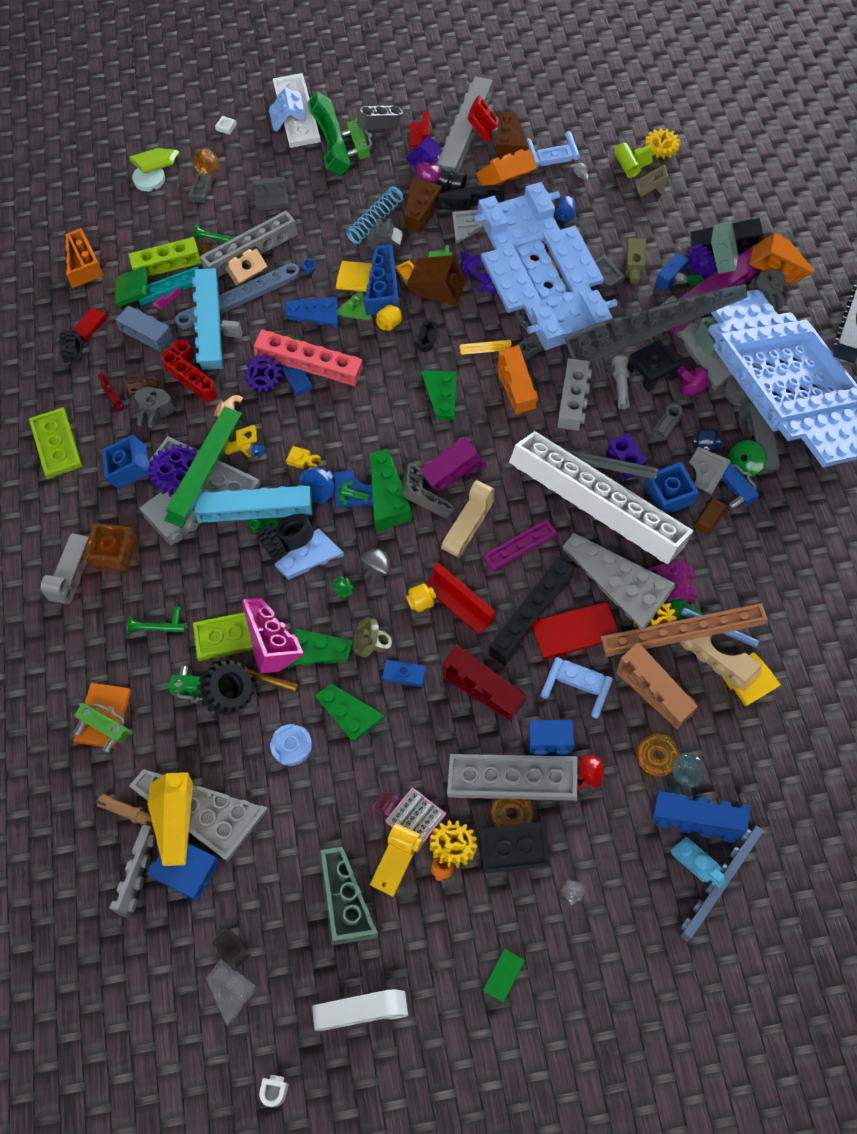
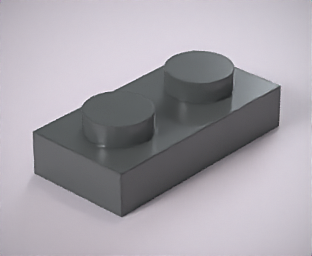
M197 172L188 194L189 201L205 203L213 182L212 174Z

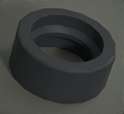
M293 514L278 523L275 533L285 549L295 550L305 546L312 539L314 529L306 516ZM302 528L295 535L287 536L292 530Z

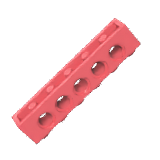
M261 330L254 344L255 357L259 355L262 358L263 354H266L268 358L272 356L274 361L277 360L282 365L301 369L305 372L356 386L362 371V359L356 356H349L339 351L325 349L322 346H315L305 341L278 335L272 331Z

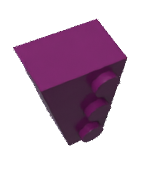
M464 437L457 440L449 449L442 451L433 461L427 462L420 471L431 487L438 493L457 482L456 479L465 474L468 477L475 468L479 466L484 468L487 465L468 439Z

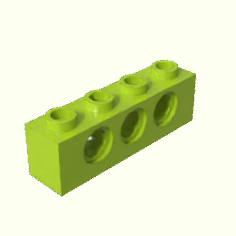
M194 237L129 253L133 271L145 267L147 269V277L202 263Z

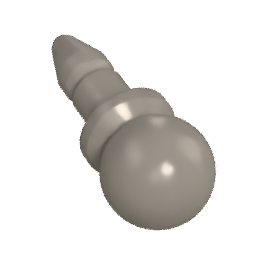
M577 163L574 166V173L579 178L587 181L589 176L585 164Z

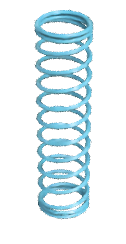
M390 187L366 213L358 218L357 222H354L353 226L347 229L348 238L353 243L360 244L362 239H365V234L369 235L370 230L363 222V219L368 221L372 227L376 226L369 221L367 215L372 217L375 222L376 219L371 211L375 212L379 218H386L385 214H390V210H394V206H398V202L403 201L402 192L397 187ZM391 191L397 193L401 200L396 199ZM387 195H390L397 204H392ZM383 199H386L393 208H388ZM379 203L383 204L389 212H384ZM375 207L379 208L384 213V217L380 216L377 213ZM359 223L368 230V233H365L360 228ZM355 228H358L363 233L364 237H361L360 234L355 230ZM350 230L358 236L359 242L353 238Z

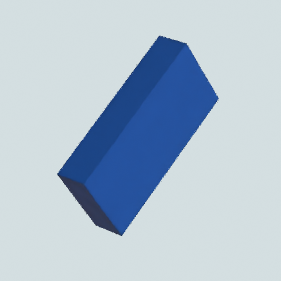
M285 365L281 367L282 373L297 396L313 389L310 380L303 370Z

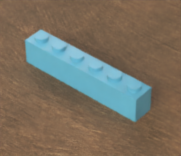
M216 268L196 269L195 277H192L193 287H196V292H193V300L197 304V307H194V316L197 317V322H194L195 332L198 333V337H195L196 348H199V353H196L197 364L200 363L202 370L223 369Z
M304 485L297 487L281 486L270 489L203 492L195 505V516L198 523L288 517L293 514L307 516L312 515V493L310 486Z

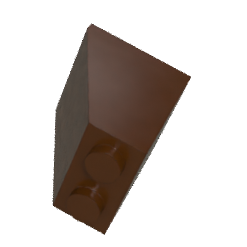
M454 255L424 257L417 259L407 284L414 296L455 306L465 285L466 278Z

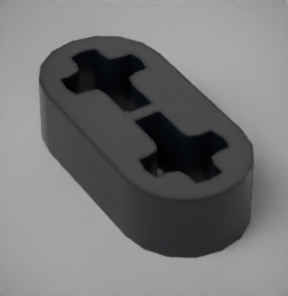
M425 321L421 326L417 339V347L421 352H429L433 348L437 335V325L435 322Z

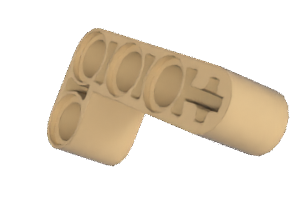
M478 480L473 483L469 493V501L445 537L441 546L442 550L456 557L462 555L493 504V487Z

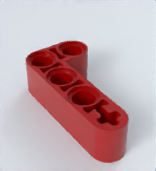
M178 340L161 356L166 372L204 401H214L218 394L213 380L189 363L193 359L189 342Z

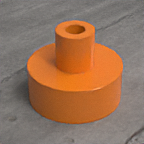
M440 857L435 858L430 869L435 879L442 881L443 879L450 878L454 864L452 863L450 867H447L446 861L440 864Z

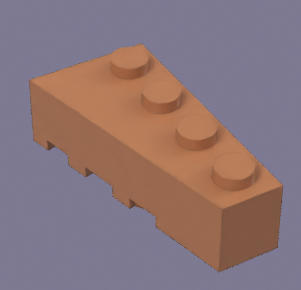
M639 642L621 657L616 673L676 729H679L694 714L698 706L693 698L688 696Z

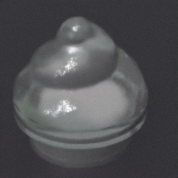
M566 880V885H563L562 891L566 899L569 900V903L573 905L585 894L584 884L578 881Z

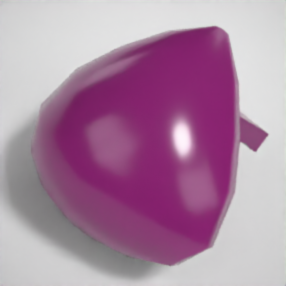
M424 162L417 164L415 172L417 178L438 184L442 170L435 163Z
M681 366L677 370L683 377L681 384L682 395L693 396L700 394L706 389L708 384V370L706 368H696L688 371L685 367Z

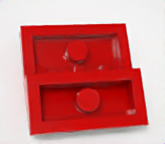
M480 95L477 96L470 108L467 120L487 143L492 139V131L498 127V117Z

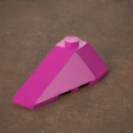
M262 598L244 599L242 601L253 654L260 673L280 672L303 656V651L294 634L291 635L286 630V625L283 622L280 623L275 618V613Z

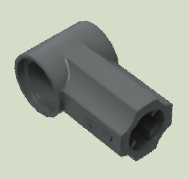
M672 403L666 407L665 413L652 430V434L656 439L660 441L666 440L674 427L679 424L682 415L680 405Z

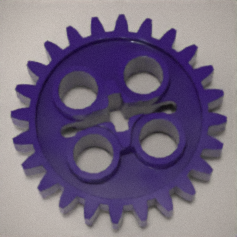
M182 444L178 448L172 445L170 450L164 447L165 452L159 450V456L153 455V460L149 461L150 466L148 467L151 485H155L156 490L161 489L162 494L168 492L169 497H171L178 489L198 454L196 447L190 450L189 445L186 448H182Z

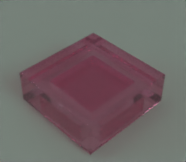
M381 791L371 809L375 813L389 817L400 798L395 794Z

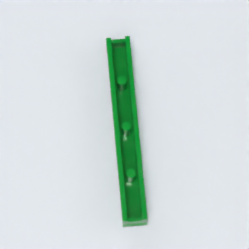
M224 406L166 508L168 513L164 521L179 526L181 529L183 528L240 424L242 412H237Z

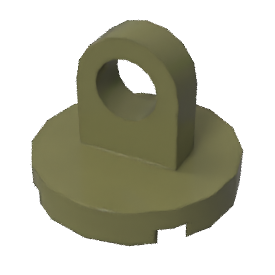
M369 617L361 620L357 627L359 630L358 635L355 634L353 639L354 653L366 658L373 650L377 652L387 651L392 645V640L386 632L379 630L377 620ZM378 638L381 639L385 645L381 644Z

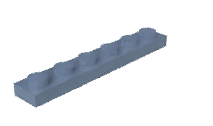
M757 825L752 831L748 829L742 836L741 840L744 843L740 848L736 846L729 855L732 859L729 865L724 863L721 867L722 870L720 872L725 876L726 884L719 888L711 882L705 891L708 894L705 900L700 899L693 908V911L696 912L693 918L687 917L680 927L683 930L680 937L686 942L693 937L764 832Z

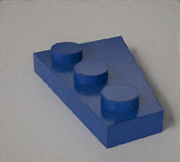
M337 297L286 301V318L306 323L308 321L317 322V325L322 326L329 324L334 328H338Z

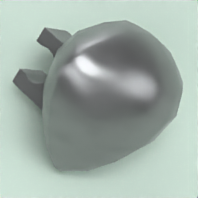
M372 549L360 557L362 566L368 570L365 578L370 579L371 584L377 585L382 576L389 574L391 563L383 550Z

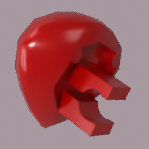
M595 755L581 756L578 759V767L580 769L578 771V779H580V782L577 783V790L586 786L599 789L604 779L605 768L603 761Z

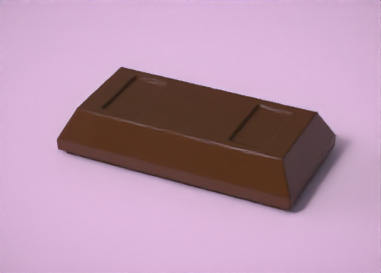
M711 497L693 526L711 535L728 506Z

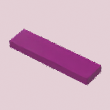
M546 519L485 553L482 558L491 571L495 572L557 537L558 533Z

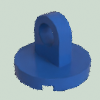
M311 467L301 474L299 482L301 481V485L310 486L313 503L324 504L334 495L332 479L335 475L330 470L326 473L320 468Z

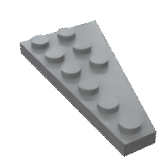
M672 295L661 305L676 301L677 298ZM699 317L696 322H691L683 331H679L676 334L682 338L684 346L696 364L708 370V379L712 383L713 389L716 390L733 375L729 373L727 366L717 352L710 356L701 350L694 336L695 329L703 319Z
M575 533L571 535L563 546V551L577 565L582 567L588 577L592 578L597 583V586L617 606H620L626 613V616L630 620L632 619L642 632L675 588V583Z
M143 769L129 787L148 801L150 783L163 775ZM193 785L189 833L228 862L269 809L265 806L255 805L249 801L239 800L223 793Z

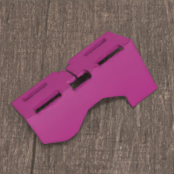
M181 288L175 289L170 295L162 296L153 305L162 310L171 300H174L182 293Z

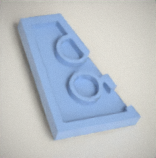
M318 528L314 531L312 539L305 546L291 550L276 562L275 566L289 580L310 571L312 567L320 564L324 565L336 557H343L344 552Z

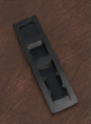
M505 185L468 187L439 194L437 197L438 209L469 211L471 206H478L479 200L495 196L498 202H504Z

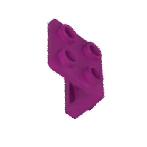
M683 559L647 569L675 583V588L665 602L681 598L688 604L696 603L695 595H697V589L693 584V578L695 577L694 569Z

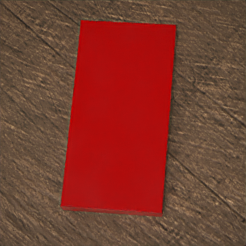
M607 602L536 620L532 626L543 660L601 645V636L619 633Z

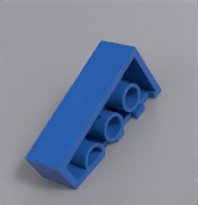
M392 244L375 246L369 283L367 284L366 297L364 298L366 315L377 314L378 311L388 304L397 306L400 309Z
M658 791L654 800L651 822H655L659 827L669 828V826L678 828L681 832L691 833V831H694L706 838H713L715 836L722 838L724 842L735 843L748 830L751 805L742 804V808L732 807L731 802L722 801L721 803L711 804L707 798L699 797L694 798L692 801L689 800L687 795Z

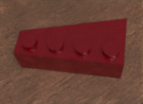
M457 644L442 663L444 680L511 722L525 703L526 695L520 688L508 683Z

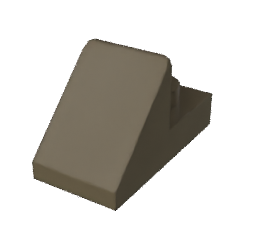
M665 164L635 181L638 194L641 197L654 189H657L661 195L663 194L669 179Z

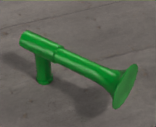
M196 224L193 236L195 241L198 238H209L224 243L235 238L204 231L199 227V224Z
M173 607L171 623L164 624L138 622L133 620L130 615L127 624L128 636L137 630L184 633L185 624H179L181 608Z

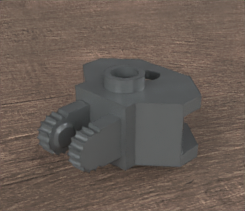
M377 218L376 226L370 228L367 246L375 250V246L392 244L394 253L401 249L403 232L394 227L392 219H387L386 223H382L381 218Z
M776 269L761 272L757 278L750 280L747 290L761 291L774 310L776 307L782 308L785 302L781 292L784 291L782 287L786 277L783 272Z
M145 387L137 390L134 395V399L140 409L137 419V425L143 426L146 419L149 418L148 427L154 428L157 420L172 414L174 410V405L170 402L171 397L163 389Z

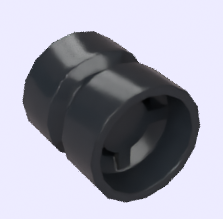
M443 168L438 185L442 186L444 191L463 189L466 186L467 174L461 172L454 174L453 170Z

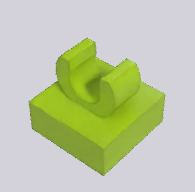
M647 145L634 150L635 157L641 168L653 163L652 147Z

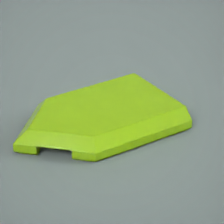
M156 148L130 156L129 160L145 174L173 165L175 157L179 155V151Z

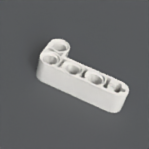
M395 989L312 1006L314 1031H324L380 1019H397L408 1016L405 991Z

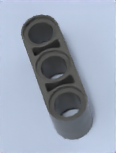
M364 106L360 108L357 125L362 129L397 128L402 110L397 106Z

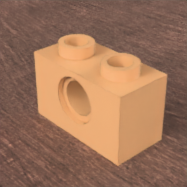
M257 248L253 251L251 249L245 251L239 259L235 257L228 261L229 265L226 267V270L236 286L260 274L268 267ZM242 263H247L250 269H244Z

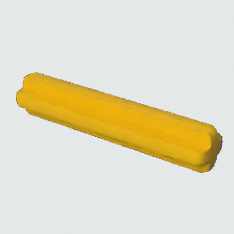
M511 340L461 344L460 354L496 352L510 348L512 344Z

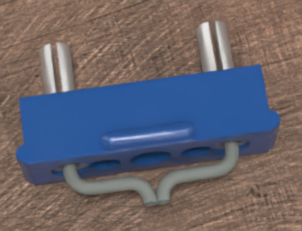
M729 463L721 479L737 496L736 499L729 503L730 507L735 508L740 503L747 507L754 501L757 502L758 493L755 483L750 479L751 473L749 471L744 472L738 465ZM739 471L742 474L747 475V480L739 473Z

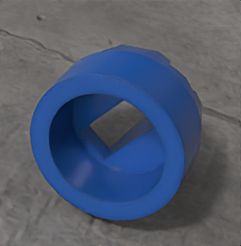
M310 258L305 259L302 265L303 271L308 274L313 273L316 269V262Z
M251 444V455L255 457L256 453H259V458L262 457L265 453V446Z

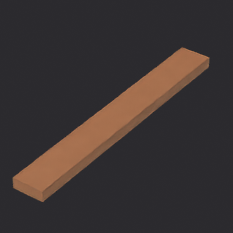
M762 603L649 626L643 632L640 629L601 636V642L605 657L627 653L638 642L644 649L764 625L768 623V619Z

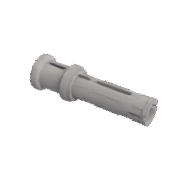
M616 356L612 359V364L615 369L613 377L617 384L618 408L627 409L629 408L627 378L629 377V371L627 370L628 358L626 356Z

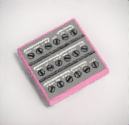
M412 787L385 822L392 828L398 823L421 834L420 839L423 840V845L433 833V829L444 819L446 813Z

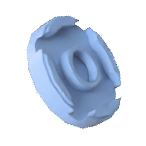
M295 724L281 726L274 732L270 742V749L273 757L279 763L294 766L301 764L308 758L312 749L310 734L305 728Z

